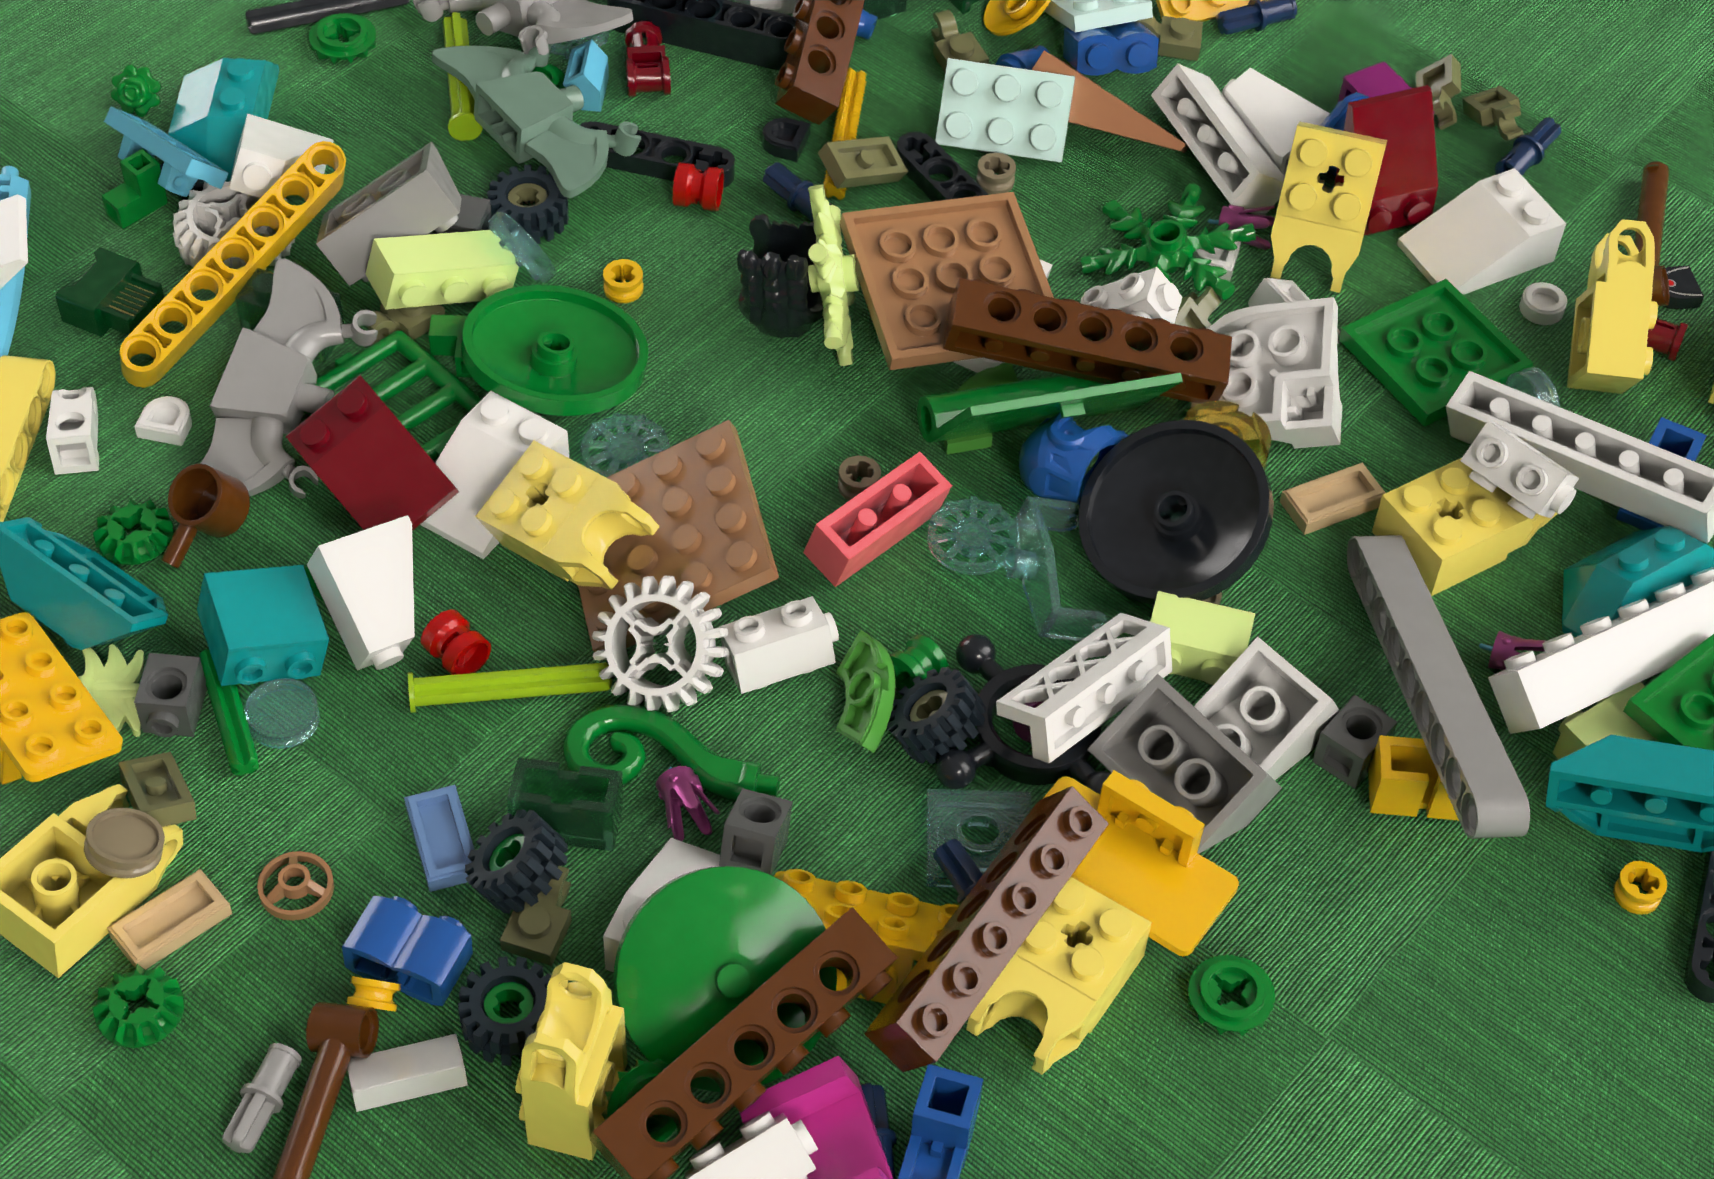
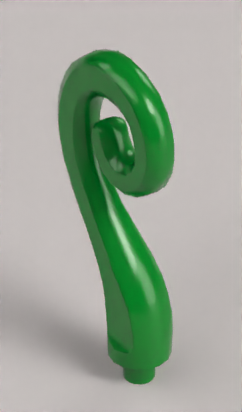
M614 704L593 709L574 721L564 738L563 756L569 770L577 779L591 786L614 788L626 785L636 778L643 769L646 753L640 740L629 733L617 732L627 731L648 736L658 742L681 766H687L694 770L695 775L699 777L702 788L723 799L736 801L742 788L770 796H778L780 776L761 774V763L719 756L705 747L674 719L657 710L647 711L645 706ZM615 732L610 736L609 744L615 753L623 756L621 760L610 765L601 764L593 760L589 752L593 741L601 735Z

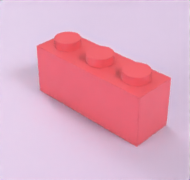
M919 451L818 522L803 553L831 584L837 587L934 517L941 508L952 485Z

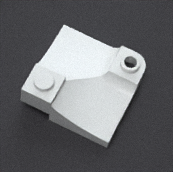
M1334 297L1246 307L1222 316L1208 328L1218 334L1232 336L1229 382L1215 407L1192 403L1190 420L1203 421L1220 426L1238 437L1260 438L1290 443L1294 449L1340 445L1342 403L1340 401L1338 376V306Z

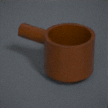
M193 464L183 469L173 480L168 493L170 513L179 522V525L161 560L179 568L198 531L217 538L229 536L237 531L244 523L249 512L250 497L246 486L240 480L206 464Z

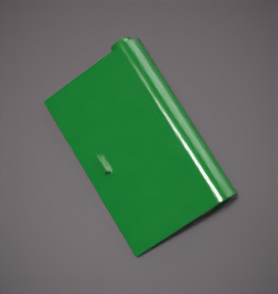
M1181 373L1113 384H1103L1066 375H1055L923 396L919 399L917 406L918 425L924 440L932 443L1040 425L1046 418H1052L1059 412H1061L1062 418L1073 417V419L1131 410L1182 383L1183 380Z

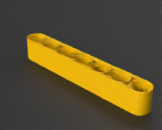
M322 141L310 146L124 339L120 347V363L123 377L128 383L142 388L153 386L340 191L344 182L346 157L338 145ZM324 164L333 167L335 171L331 174H321L314 167ZM290 195H298L304 198L306 202L296 206L287 203L284 198ZM261 226H268L274 229L276 233L269 237H262L256 234L254 230ZM236 257L244 260L246 265L242 268L233 269L226 266L223 262L228 258ZM208 289L214 292L216 296L208 301H200L193 296V293L197 290ZM177 321L183 324L185 329L180 333L172 334L164 331L161 327L167 322ZM141 353L148 354L154 359L153 363L144 367L136 366L130 360L133 356Z

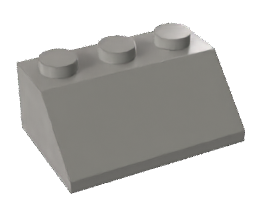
M432 142L428 143L323 215L316 245L349 286L361 278L364 282L369 281L365 273L375 238L427 235L433 230L437 233H442L459 219L457 214L460 213L462 198Z
M1159 674L1146 685L1087 749L1111 773L1115 770L1129 779L1140 781L1150 792L1174 806L1187 809L1197 820L1203 822L1205 826L1198 854L1246 827L1282 789L1268 773Z

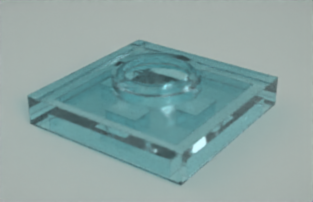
M927 789L926 887L954 888L933 858V853L936 849L951 839L960 841L979 870L984 874L1031 811V792ZM968 822V827L982 826L988 828L989 823H991L1000 832L994 841L989 844L980 845L967 840L962 834L961 826Z

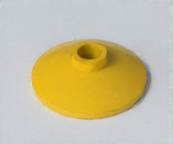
M990 0L984 12V25L989 32L997 36L1016 33L1033 24L1051 0Z

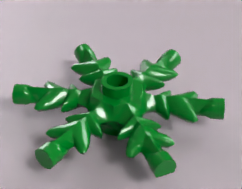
M1193 183L1185 186L1180 203L1173 200L1168 201L1171 215H1163L1164 220L1158 221L1153 225L1151 217L1143 222L1142 212L1138 207H1135L1131 213H1128L1121 204L1113 199L1104 205L1102 212L1110 219L1117 220L1111 223L1109 227L1115 231L1127 232L1124 238L1142 239V245L1134 248L1127 244H1120L1121 249L1100 247L1098 249L1101 253L1100 256H1081L1080 266L1082 274L1092 273L1106 267L1105 274L1111 275L1125 264L1129 271L1137 261H1144L1149 264L1150 268L1139 273L1158 267L1169 282L1172 283V279L1167 273H1174L1182 268L1184 269V281L1192 277L1197 291H1202L1205 285L1211 286L1219 297L1227 300L1235 291V286L1232 283L1219 278L1224 276L1227 270L1209 265L1212 261L1210 259L1193 258V253L1200 249L1210 254H1215L1214 248L1234 251L1238 248L1234 242L1256 240L1254 225L1249 223L1229 230L1230 225L1225 222L1210 233L1207 227H1205L1198 236L1188 235L1186 230L1198 224V221L1194 218L1205 210V207L1202 205L1195 206L1202 191L1198 185Z

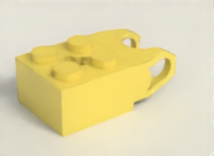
M1301 121L1298 123L1271 232L1274 254L1271 278L1280 279L1282 277L1284 266L1297 248L1305 245H1315L1322 248L1329 255L1332 263L1331 273L1333 281L1330 291L1341 292L1344 276L1359 256L1387 140ZM1330 166L1339 168L1338 175L1344 176V182L1336 183L1334 188L1325 186V180H1320L1319 173H1327Z
M1622 219L1594 248L1587 290L1576 298L1567 388L1622 394L1643 380L1644 375L1650 373L1653 362V348L1647 347L1648 329H1653L1656 324L1658 304L1651 301L1655 265L1654 236L1646 222ZM1624 230H1634L1639 233L1643 239L1642 250L1638 251L1631 236L1619 234ZM1618 244L1626 249L1628 256L1618 250Z
M535 440L475 516L502 546L567 582L570 580L579 586L603 587L612 590L619 580L608 572V568L603 564L604 555L608 547L615 540L625 535L653 536L659 528V525L647 512L631 502L629 496L616 482Z
M1462 458L1383 494L1372 533L1375 536L1401 535L1404 538L1431 596L1506 560L1508 553L1526 545L1538 529L1547 524L1552 518L1541 516L1537 513L1533 519L1524 516L1508 504L1512 496L1497 486L1494 492H1490L1470 479L1468 476L1473 469L1461 462Z
M120 784L108 787L99 793L74 802L59 816L53 813L0 858V935L57 978H60L109 933L107 927L134 911L157 889L167 866L173 861L183 846V830L175 824L164 826L162 828L165 841L162 857L159 864L151 872L135 878H117L95 869L88 862L84 853L87 826L97 814L105 810L129 807L126 799L128 790Z
M1070 877L968 1018L966 1030L978 1036L984 1030L993 1027L997 1022L1008 1017H1022L1030 1020L1039 1028L1043 1036L1034 1053L1035 1061L1031 1069L1043 1075L1054 1062L1077 1049L1088 1033L1090 1034L1144 957L1152 922Z
M567 962L554 968L547 985L544 1011L539 1017L536 1031L527 1037L522 1050L521 1067L517 1076L515 1090L516 1093L522 1094L519 1120L525 1121L528 1144L593 1161L597 1148L590 1141L593 1130L605 1121L601 1115L608 1106L605 1091L613 1090L618 1083L617 1071L625 1072L627 1048L624 1008L612 1005L611 990L605 981L591 968Z

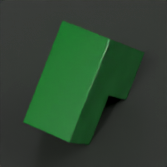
M143 149L120 161L124 183L102 195L106 215L122 229L168 203L165 188L158 184L161 174L160 164Z
M431 315L428 335L431 355L455 356L457 377L472 378L461 356L463 325L467 316Z

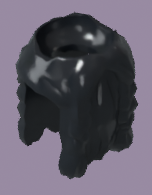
M766 214L755 215L749 225V230L754 240L753 251L741 249L737 257V266L741 273L740 283L743 285L739 295V309L751 324L767 335L778 338H798L808 332L816 321L823 318L824 307L820 292L812 293L808 275V266L814 265L808 255L810 247L816 244L814 222L808 223L805 221L799 227L793 223L789 224L787 221L781 224L773 221L771 225Z

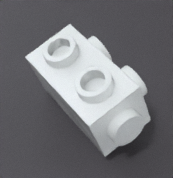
M1158 267L1141 273H1131L1123 279L1103 286H1094L1084 292L1080 303L1103 309H1118L1126 314L1149 319H1164L1175 324L1183 297L1179 294L1176 286L1169 282Z
M1491 421L1486 422L1460 460L1473 469L1468 476L1470 479L1490 492H1494L1498 486L1512 496L1508 504L1530 519H1533L1536 513L1548 518H1552L1555 512L1561 514L1571 504L1576 495V489L1573 487L1579 480L1577 476L1501 425Z
M813 596L791 601L784 606L753 616H745L737 621L719 626V628L726 627L728 629V635L721 638L722 647L729 649L728 656L724 657L725 663L741 694L836 663L833 642L839 640L836 623L830 612L822 613Z
M767 1111L744 1124L739 1129L743 1137L724 1149L718 1141L693 1155L689 1159L693 1167L684 1172L686 1179H808L807 1174L816 1169L809 1155L817 1151L818 1148L801 1119L791 1125L784 1113L773 1118L771 1113Z

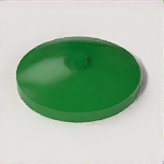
M528 285L497 292L482 300L470 311L463 325L461 356L469 374L487 392L492 391L532 412L558 416H577L593 414L613 408L629 399L638 390L646 373L648 344L643 331L636 321L620 307L604 298L569 287Z
M731 866L708 867L694 870L669 881L657 889L638 908L629 921L617 950L613 978L616 1006L624 1008L627 1035L637 1050L649 1062L659 1058L671 1064L823 933L826 928L809 902L794 888L782 880L758 870ZM835 967L822 968L819 971L822 984L826 988L836 991L837 969ZM784 1003L777 1007L778 1018L785 1026L799 1028L805 1025L804 1012L796 1004ZM820 1031L817 1032L803 1046L810 1052L822 1033ZM740 1040L734 1044L735 1055L741 1063L753 1066L763 1062V1051L756 1042ZM776 1068L761 1084L770 1083L783 1076V1074ZM698 1077L690 1084L691 1087L721 1092L719 1085L709 1077Z

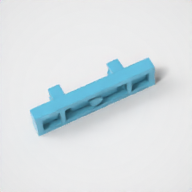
M112 106L110 107L104 122L124 135L118 158L123 160L141 149L145 150L153 158L157 156L164 161L158 184L177 195L187 197L198 179L222 189L229 174L228 172L150 122Z

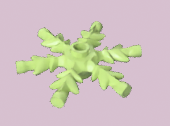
M823 184L814 185L808 188L816 235V244L812 245L808 252L809 258L814 263V265L808 266L809 283L812 293L820 292L823 301L824 345L829 349H836L840 366L852 365L854 361L851 320L848 315L849 306L854 303V292L859 291L860 287L855 271L856 260L854 254L844 255L842 251L840 208L829 205V201L825 198Z

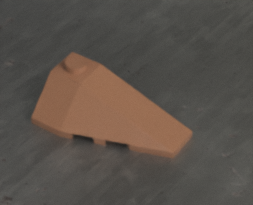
M1043 51L1032 68L1034 71L1075 76L1068 123L1186 153L1189 147L1185 142L1146 116L1138 113L1128 104L1105 91L1101 86L1047 51Z

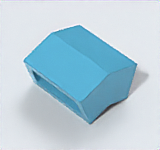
M591 39L571 49L563 85L565 87L575 85L580 89L584 99V106L581 110L601 112L609 79L608 56Z

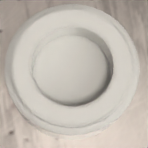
M1544 282L1533 283L1525 288L1519 308L1527 320L1539 325H1552L1562 319L1567 306V297L1560 288L1553 284Z

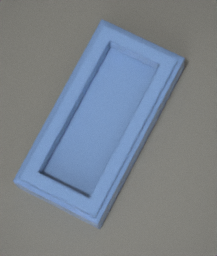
M451 785L404 797L406 811L429 892L467 883L466 877L469 875L465 873V865L472 862L468 855L471 850H474V846L456 786Z

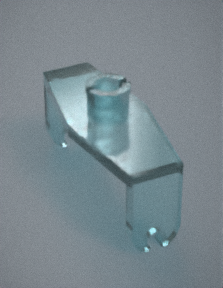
M1027 496L1014 519L1018 548L1011 547L1007 552L1004 567L1005 571H1007L1006 577L1008 579H1022V586L1039 637L1082 641L1107 623V617L1098 611L1061 607L1054 547L1048 530L1066 532L1079 526L1077 518H1079L1080 505L1070 501Z

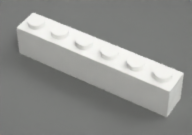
M1471 371L1468 372L1446 405L1451 437L1471 445L1486 422L1491 421L1501 425L1577 476L1579 480L1573 488L1661 525H1670L1708 544L1714 535V469Z
M1714 567L1691 575L1693 584L1684 587L1683 582L1654 592L1657 600L1648 604L1646 599H1642L1618 608L1617 611L1620 617L1611 621L1609 616H1604L1581 625L1580 628L1583 634L1573 638L1571 633H1567L1542 643L1545 651L1536 656L1533 650L1504 660L1506 669L1488 677L1510 734L1541 729L1673 666L1714 634Z

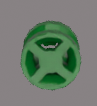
M922 634L914 635L909 639L903 652L895 651L890 655L895 671V686L899 690L904 686L908 689L912 688L915 685L912 680L919 675L923 680L926 679L927 671L935 669L939 674L942 667H948L947 659L940 647L929 637Z

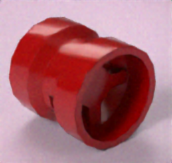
M679 162L673 184V205L688 207L691 204H697L699 201L703 210L717 212L720 208L723 194L724 169L708 167L702 173L700 169H696L694 164Z
M450 609L441 612L427 624L422 632L421 645L433 657L442 658V666L451 675L476 673L486 663L491 653V644L478 631H470L469 622L457 610Z

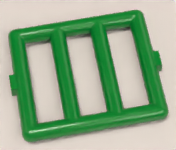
M401 330L392 332L355 356L348 352L334 361L335 368L317 378L315 384L335 390L399 351L411 364L372 387L383 402H386L426 376L441 388L396 416L408 431L455 401L466 411L470 412L482 400ZM304 412L308 417L312 415L311 413ZM460 421L421 445L432 460L439 458Z

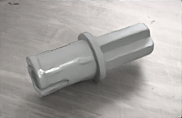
M280 1043L270 1044L267 1054L252 1082L244 1084L240 1090L242 1100L222 1135L223 1143L236 1153L252 1152L272 1114L279 1113L284 1105L281 1097L302 1060L298 1052Z

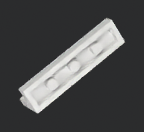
M1119 613L997 700V715L1030 726L1033 758L1051 763L1131 703L1157 674L1164 678L1172 672L1170 628ZM1122 633L1134 635L1132 637L1117 638ZM1107 656L1102 659L1086 660L1092 657ZM1076 678L1073 681L1054 683L1057 680ZM1044 701L1036 708L1025 705V703Z

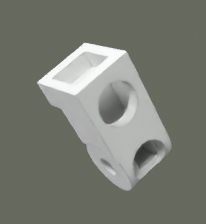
M84 387L80 390L61 389L52 391L46 441L55 475L99 471L100 458L97 450L98 407L93 387Z

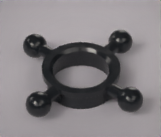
M971 634L964 637L957 646L956 659L963 670L972 674H981L987 680V683L979 693L983 704L986 706V712L982 714L985 721L983 725L975 726L979 732L977 734L980 740L979 744L967 751L952 748L949 749V752L939 756L935 765V772L940 783L949 789H963L972 783L976 776L977 768L986 765L993 767L1000 774L1019 783L1048 785L1056 783L1061 777L1067 776L1076 779L1081 784L1101 794L1102 785L1111 773L1096 771L1086 759L1091 754L1087 749L1100 736L1102 724L1051 763H1046L1033 758L1031 755L1012 749L1001 740L994 729L992 720L997 713L996 701L1046 665L1028 664L1004 670L995 660V646L989 638L981 634ZM1076 678L1057 680L1054 683L1073 681Z

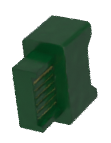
M99 247L94 252L96 262L75 285L62 287L56 293V301L61 319L65 323L103 337L110 328L129 335L164 299L162 285L143 277L139 262Z

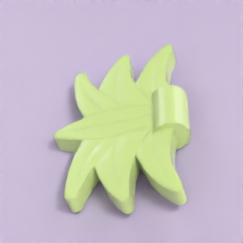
M110 644L105 666H103L99 656L92 648L82 650L85 672L84 675L78 676V678L118 732H120L126 721L133 735L139 737L141 735V724L134 701L140 685L138 682L143 672V650H138L127 665L120 650L115 645Z

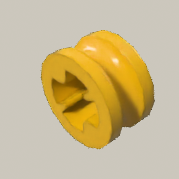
M629 259L614 260L603 269V289L606 297L611 301L630 303L639 299L643 294V270L635 261Z
M1632 861L1621 870L1619 878L1614 885L1613 893L1619 905L1628 912L1638 915L1649 914L1655 911L1661 903V899L1667 890V880L1664 873L1652 863ZM1634 881L1640 882L1642 889L1649 891L1648 894L1640 893L1639 887L1632 883Z
M356 976L351 977L350 983L355 986V993L347 998L346 1004L396 1012L397 1004L393 1002V994L400 991L401 984Z

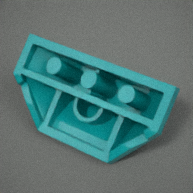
M222 58L184 75L168 135L228 172L229 174L225 181L229 182L247 114L268 120L279 75V65L267 60Z
M30 517L0 522V569L10 600L31 614L37 622L46 625L63 637L65 643L79 650L93 648L119 641L166 623L168 612L166 611L163 598L94 550L63 534L44 530L41 528V523Z
M1669 525L1635 531L1564 569L1563 633H1571L1573 638L1583 634L1580 626L1604 616H1609L1611 621L1620 617L1617 609L1642 599H1646L1648 604L1657 600L1654 592L1680 582H1683L1684 587L1693 584L1691 575L1714 567V548Z
M1609 735L1551 763L1545 807L1554 812L1560 811L1570 821L1598 836L1701 853L1714 851V751Z

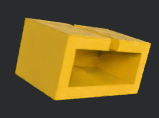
M1379 735L1368 769L1370 813L1417 817L1419 809H1426L1427 818L1459 821L1423 739Z

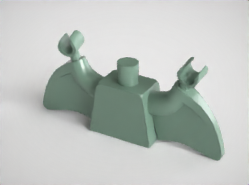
M548 44L549 53L547 55H540L537 47H533L529 54H524L522 51L493 46H453L434 49L432 51V62L463 82L471 92L475 100V120L518 164L526 162L533 157L541 162L553 176L558 189L564 197L573 198L579 195L600 178L607 166L609 148H613L616 153L622 156H631L640 143L641 136L636 135L638 126L631 122H621L615 135H608L606 130L585 128L572 121L573 112L581 110L584 106V99L580 89L575 85L558 89L543 73L532 72L535 67H546L552 44Z

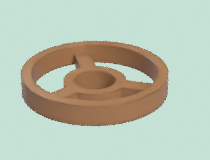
M295 851L282 854L271 860L259 875L257 889L260 902L267 912L279 919L294 921L314 916L325 908L334 892V880L329 865L321 857L309 852ZM298 862L312 863L322 869L328 879L326 889L311 880L309 870L304 865L298 864ZM289 863L279 872L278 884L265 897L264 888L269 876L277 868ZM292 877H301L304 879L303 882L297 886H289L286 884V882ZM307 894L320 897L311 906L299 910H284L273 905L284 897L300 899Z

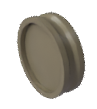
M113 808L97 814L89 822L84 842V853L88 862L95 869L106 875L117 878L140 877L151 872L159 864L162 857L165 835L159 822L149 814L132 808Z

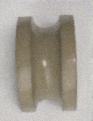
M995 152L980 158L976 182L988 194L1011 191L1014 187V175L1016 172L1014 160L1008 155Z
M859 455L844 460L839 466L838 490L840 494L850 501L880 480L881 469L879 464L874 459ZM858 476L863 477L861 482H855Z

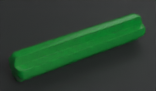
M204 649L199 657L231 773L240 777L246 773L253 774L259 767L258 756L237 685H220L210 650Z

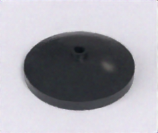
M1167 421L1148 426L1126 437L1115 445L1097 464L1086 483L1081 497L1078 522L1079 532L1086 555L1094 568L1113 589L1122 595L1150 605L1155 604L1158 591L1177 595L1178 598H1191L1202 601L1230 587L1257 560L1269 537L1274 514V501L1271 485L1261 462L1253 450L1237 435L1220 426L1203 421Z

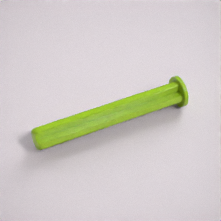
M452 12L451 17H444L442 23L445 47L469 46L467 20L461 18L458 12ZM447 72L451 118L448 122L449 134L459 141L474 140L481 134L483 129L475 120V100L467 86Z
M606 662L414 678L413 672H408L410 712L416 713V706L608 691L612 686V678L603 680L599 676L602 669L609 666Z

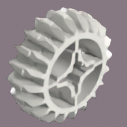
M225 181L222 189L204 182L202 191L190 190L189 199L179 201L178 212L173 214L174 242L185 264H189L194 268L260 198L229 189L230 181ZM261 226L254 230L256 234L262 237H269L276 233L274 229L268 226ZM295 238L272 261L270 266H275L279 259L290 255L291 244L295 243ZM236 257L228 258L223 262L226 266L233 269L242 268L246 265L244 260ZM266 269L261 274L265 275Z
M654 576L643 577L641 589L634 582L624 585L626 599L620 595L610 596L608 601L615 614L602 611L597 616L600 622L608 627L607 631L593 632L592 637L594 640L605 641V650L594 652L592 657L594 660L607 659L609 666L602 669L599 673L601 679L605 680L615 676L618 679L613 685L611 693L618 696L630 689L627 698L628 705H640L645 698L647 711H658L662 702L667 712L677 711L680 699L687 706L697 703L695 689L703 694L712 691V684L705 674L713 677L722 676L724 669L714 663L713 659L714 657L728 656V648L716 646V638L727 636L728 629L726 627L713 628L712 621L719 619L722 612L719 608L710 609L706 612L703 610L710 599V595L707 592H700L691 599L694 590L692 582L683 581L676 590L674 576H663L659 586ZM657 601L670 604L680 610L675 617L668 618L662 624L657 623L652 617L645 618L639 612L645 606ZM691 627H693L696 637V653L693 663H691L693 657L687 652L684 644L685 636ZM627 631L634 636L637 644L636 652L630 660L626 651ZM667 634L668 643L663 645L669 646L668 651L654 654L653 645L658 643L653 642V637ZM658 664H662L669 671L676 670L682 678L672 685L663 686L647 681L642 675L647 670H652Z

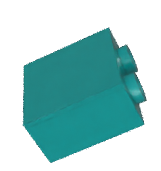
M303 565L204 573L197 613L221 686L251 685L258 682L304 679L321 675L329 637Z

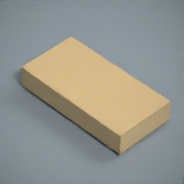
M1362 462L1284 490L1281 494L1280 503L1301 532L1306 535L1379 508L1382 495L1386 492Z
M199 869L113 923L107 929L111 939L134 967L138 964L146 970L232 915V910L229 902L203 871Z

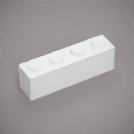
M1177 63L1152 93V98L1231 205L1241 206L1245 209L1273 206L1280 199L1284 175L1211 78ZM1269 210L1256 211L1250 213L1256 215H1266V213Z

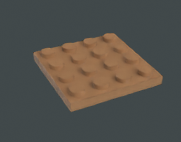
M1014 192L842 213L840 227L849 254L855 255V271L889 370L981 358L943 349L949 305L959 278L984 280L992 285L1015 290L1026 289L1038 295L1054 298Z
M730 420L606 477L616 482L629 496L631 502L647 512L659 525V528L653 536L625 535L615 540L608 547L604 555L603 564L608 568V572L619 580L612 590L603 587L579 585L578 588L592 650L596 652L598 650H605V641L594 640L592 637L593 632L607 631L608 627L600 622L597 616L602 611L615 614L608 599L611 595H620L626 599L624 585L634 582L641 589L643 577L654 576L659 586L663 576H674L677 590L683 581H690L694 584L691 599L700 592H707L710 595L709 602L703 608L706 612L779 578L738 431ZM657 601L645 606L639 612L645 618L652 617L657 623L662 624L668 618L675 617L680 610L670 604ZM627 631L626 648L636 644L634 636L629 631Z

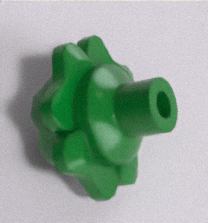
M129 64L125 66L121 74L112 77V84L116 88L111 91V98L120 104L122 111L129 114L135 111L138 116L144 117L151 107L158 106L161 103L160 96L156 93L161 90L162 85L152 77L148 67L143 66L137 70L134 65Z

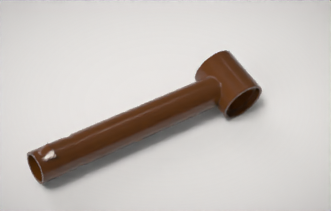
M1655 161L1648 163L1643 169L1637 221L1646 222L1654 236L1655 265L1651 301L1657 302L1659 307L1669 305L1670 300L1667 271L1664 265L1659 266L1669 168L1666 164ZM1636 232L1634 243L1640 252L1643 247V239Z
M318 1002L313 1006L307 1022L306 1040L309 1050L317 1054L273 1179H310L351 1057L368 1058L376 1046L379 1033V1018L374 1008Z

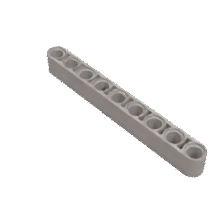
M1401 535L1352 536L1347 547V565L1350 577L1464 833L1470 839L1522 837L1526 835L1530 824V807L1526 792L1404 538Z

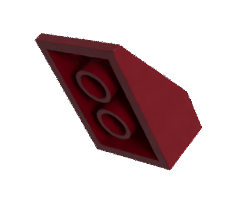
M1425 85L1348 102L1344 131L1387 140L1364 236L1422 222L1433 214L1438 191L1432 89ZM1337 168L1334 186L1336 183L1344 182V176L1338 175L1339 168Z
M361 375L285 436L363 530L408 515L413 531L459 493L457 488Z

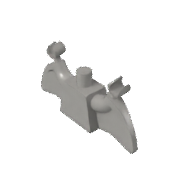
M413 0L418 13L429 22L440 19L444 10H447L449 13L480 11L476 14V23L483 34L490 36L497 31H502L519 37L524 54H529L533 47H537L540 55H547L549 53L548 44L588 37L615 29L634 20L632 10L629 8L601 5L587 0Z
M285 258L279 259L274 268L272 294L268 309L253 331L242 328L210 404L216 417L211 446L200 464H206L240 480L246 486L249 497L273 487L286 477L289 480V489L292 495L297 498H306V493L301 488H298L294 482L297 478L304 476L311 479L312 483L318 486L317 474L309 466L295 467V460L283 448V434H289L299 426L304 412L313 414L334 397L333 390L315 385L317 374L312 362L318 353L329 346L343 344L345 338H351L360 346L371 345L377 338L378 330L367 331L361 329L360 326L375 324L377 319L376 313L371 310H360L354 315L351 324H343L334 298L321 281L298 264Z

